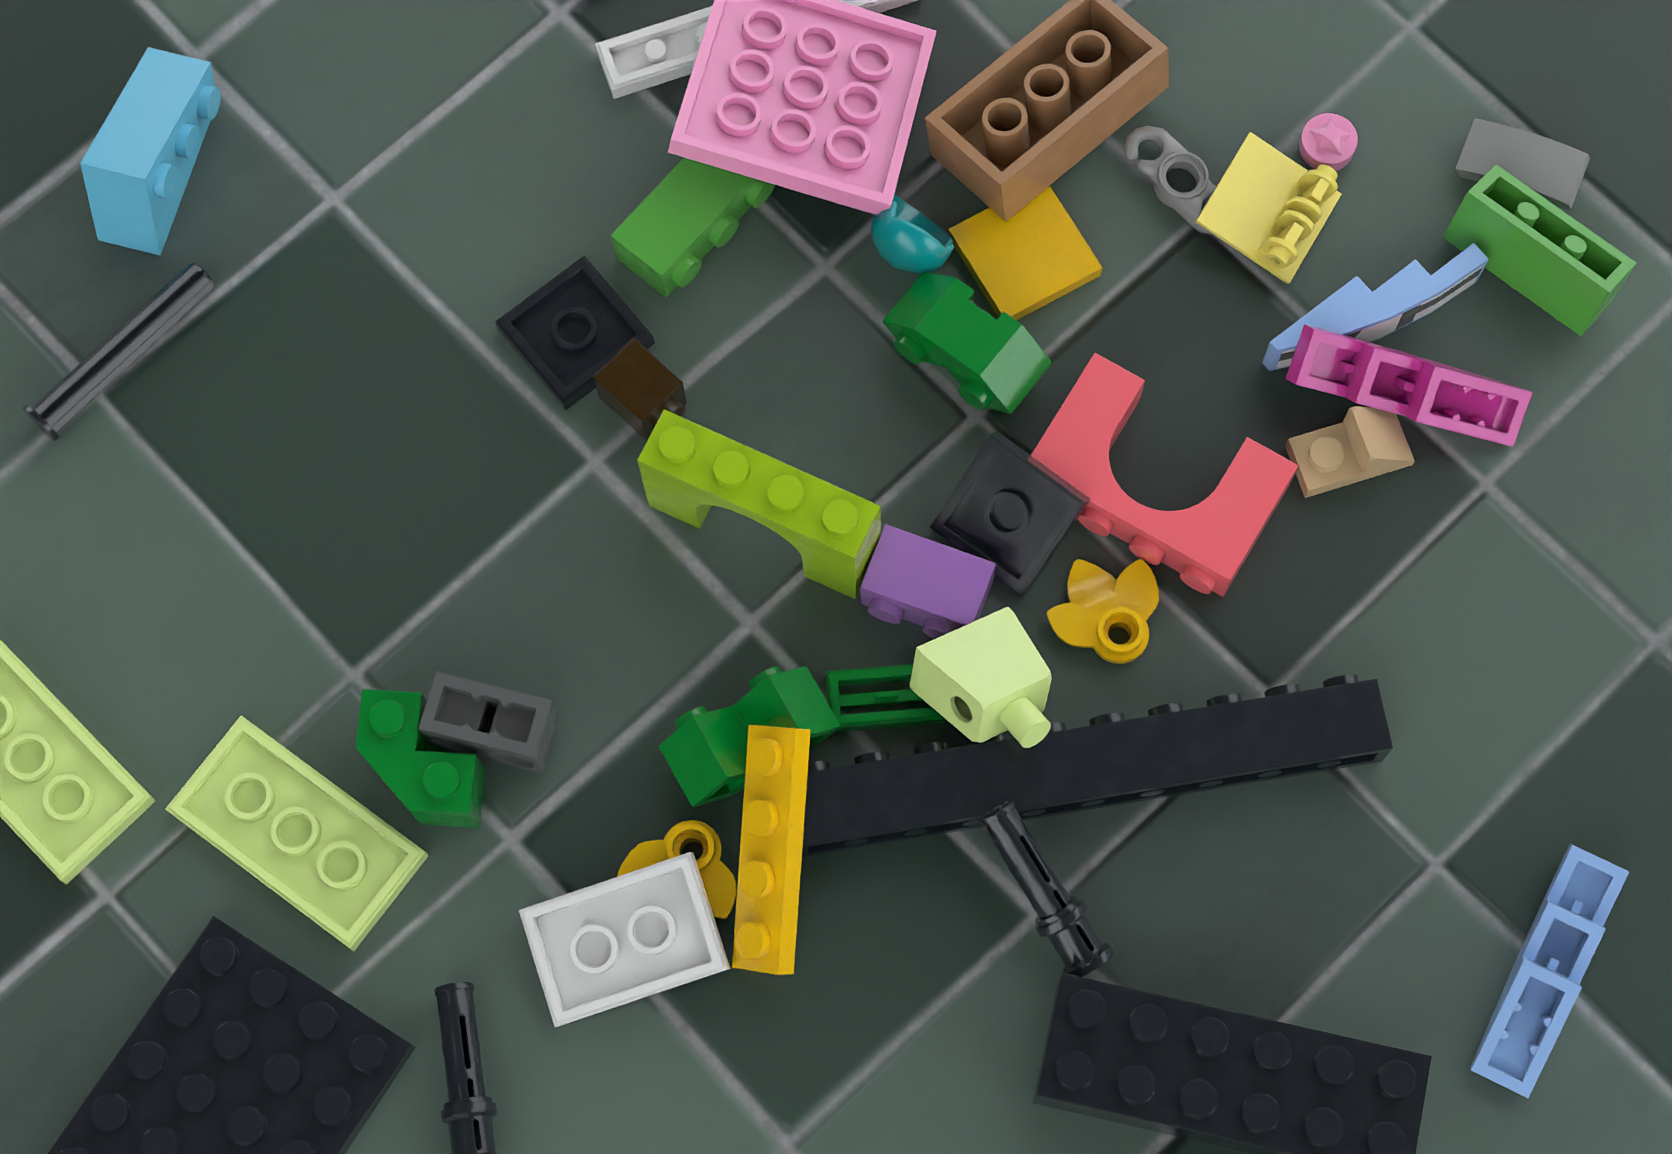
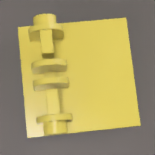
M1249 132L1195 222L1289 284L1342 195L1337 191L1336 179L1338 174L1333 168L1324 164L1318 165L1316 170L1308 171L1252 132Z

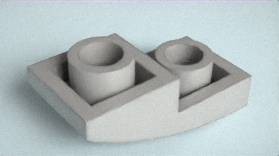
M1474 118L1455 169L1460 178L1479 181L1497 164L1555 206L1571 209L1590 157L1585 152L1555 140L1514 127Z

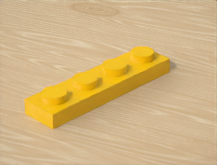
M749 725L732 968L775 975L794 974L811 729Z

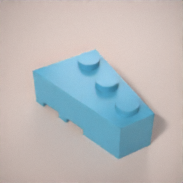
M150 47L147 48L80 163L99 241L161 256L209 123L215 118L219 110L221 92L218 87H215L211 62Z

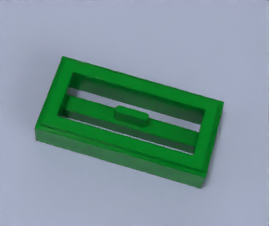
M913 664L825 671L828 704L841 725L834 733L948 724V721L933 708L841 715L840 709L925 703L912 689L839 695L838 687L911 681Z

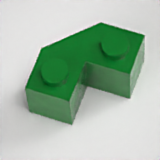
M923 271L882 320L883 324L896 338L893 342L894 347L904 358L914 364L919 365L921 362L946 367L961 385L958 388L960 396L974 408L980 411L990 408L1012 414L1052 364L1051 360L1025 327L1004 311L996 320L987 311L976 306L971 300L974 297L975 291L959 279Z
M779 666L771 667L749 681L748 685L751 690L733 706L708 712L705 706L697 707L675 721L674 725L677 730L663 741L659 748L692 807L731 797L744 790L749 725L811 729L809 753L841 727L807 666L783 672Z
M362 689L355 748L420 825L480 828L486 770L476 754L429 752V743L418 729L427 702L422 692Z

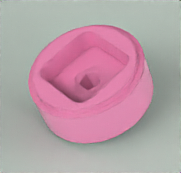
M1333 113L1319 114L1310 119L1303 129L1299 141L1300 154L1303 160L1315 170L1318 165L1324 164L1338 171L1348 165L1354 155L1358 143L1357 132L1352 123L1343 116Z

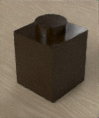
M635 338L593 376L598 397L646 441H648L664 409L681 417L685 411L684 405L687 401L683 382Z

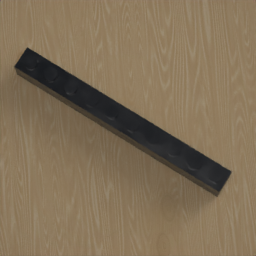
M1347 674L1325 680L1323 688L1301 691L1299 684H1285L1266 690L1264 692L1265 697L1242 701L1241 694H1224L1208 699L1206 701L1207 707L1184 710L1181 703H1169L1149 709L1148 716L1125 720L1123 713H1108L1093 717L1089 720L1090 726L1067 729L1065 723L1054 722L1050 723L1051 728L1046 737L1038 744L1029 748L1022 747L1015 738L1008 739L1007 733L1004 732L982 743L972 742L973 745L950 749L947 742L926 743L913 749L914 755L890 758L889 752L886 751L865 753L854 758L855 764L831 768V763L828 761L809 762L802 857L982 828L983 826L978 822L980 817L994 807L1010 800L1013 801L1017 812L1022 820L1025 821L1382 762L1393 749L1378 680L1359 681L1358 675Z

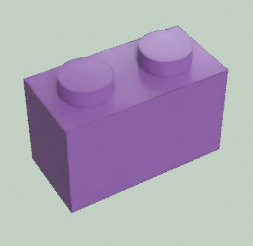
M885 524L860 587L861 604L868 607L867 611L869 614L882 621L899 624L901 619L923 626V632L929 637L936 639L979 620L994 580L996 563Z

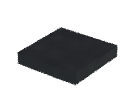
M585 255L495 321L499 332L565 411L596 388L593 376L633 338L646 349L655 344L653 335Z
M996 431L989 435L930 528L961 551L996 563L994 575L1019 594L1024 595L1039 577L1090 501V498Z

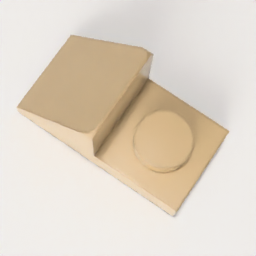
M1351 407L1343 422L1289 438L1285 445L1290 461L1299 465L1295 474L1305 498L1413 465L1415 462L1396 413L1371 407Z

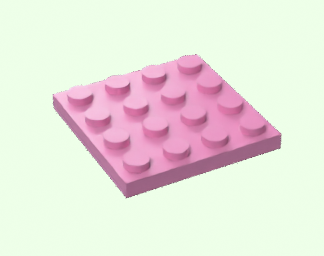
M714 0L670 140L668 153L878 215L881 211L889 209L892 204L937 31L837 0Z

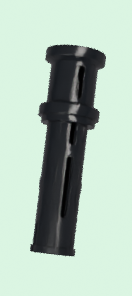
M1006 801L980 817L978 822L984 827L1011 874L1038 915L1035 919L1037 932L1040 937L1048 936L1064 962L1063 973L1083 977L1107 962L1114 954L1113 949L1109 943H1101L1084 915L1087 907L1082 899H1078L1076 896H1069L1044 853L1024 824L1013 801Z
M457 982L438 986L434 989L435 997H437L442 1053L444 1056L449 1102L443 1105L444 1110L441 1111L442 1122L449 1125L452 1154H496L492 1117L497 1114V1108L492 1098L485 1095L480 1041L478 1038L473 997L474 985L470 982Z

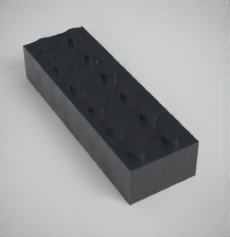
M1061 973L1056 986L1033 1103L1251 1154H1416L1432 1056Z

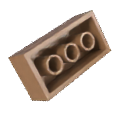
M1069 0L925 117L931 156L1006 222L1169 87V48L1112 0Z

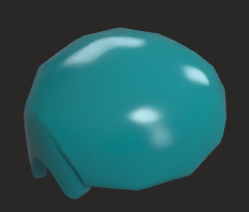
M895 194L891 207L881 211L878 215H874L872 219L871 235L874 245L880 256L895 269L913 274H921L923 271L934 272L944 264L954 249L952 244L953 238L947 232Z

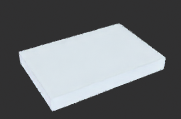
M692 852L519 910L554 1027H559L731 969L698 865Z

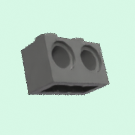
M436 672L418 729L431 746L463 754H476L479 758L543 774L560 717L552 700Z

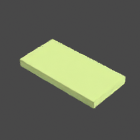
M0 640V817L58 879L67 885L156 800L9 647Z
M242 715L165 808L170 814L353 952L429 856L424 850Z

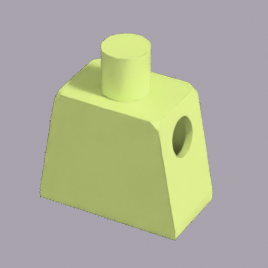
M1009 607L916 647L910 688L972 742L982 743L1009 731L1022 747L1029 748L1042 741L1051 728L1050 722L1042 714L1045 710L1052 680L1050 669Z

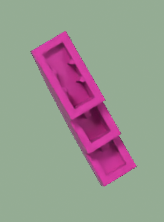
M1306 324L1303 326L1286 376V380L1295 385L1345 397L1354 403L1403 415L1415 422L1511 447L1514 446L1533 393L1526 389Z

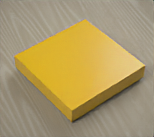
M1050 186L1006 222L993 210L987 208L948 229V234L953 238L952 244L998 317L1004 311L1015 320H1019L1098 278L1102 273L1103 267Z

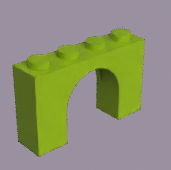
M663 410L637 460L650 507L699 529L703 525L712 505L744 515L776 532L798 550L802 556L804 577L855 600L857 599L861 584L881 536L880 505L672 412Z

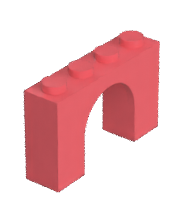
M1094 353L1031 456L1090 498V501L1078 517L1079 522L1085 528L1100 536L1106 537L1110 533L1130 544L1129 549L1136 557L1152 565H1159L1161 562L1181 573L1180 578L1186 585L1200 593L1210 594L1213 591L1224 597L1288 489L1299 465L1247 437L1216 489L1197 505L1183 510L1161 511L1136 502L1116 482L1110 467L1109 451L1138 405L1145 380Z

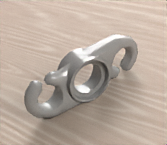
M1146 125L1135 129L1127 136L1125 141V157L1130 161L1136 160L1138 158V146L1142 141L1149 140L1155 142L1160 149V155L1154 160L1141 159L1137 165L1138 169L1152 179L1155 193L1162 203L1173 208L1198 232L1214 235L1195 222L1202 211L1203 205L1209 200L1216 188V185L1212 184L1209 180L1208 169L1203 160L1197 155L1188 152L1163 128ZM1172 169H1185L1194 176L1196 188L1190 192H1178L1169 186L1166 174Z

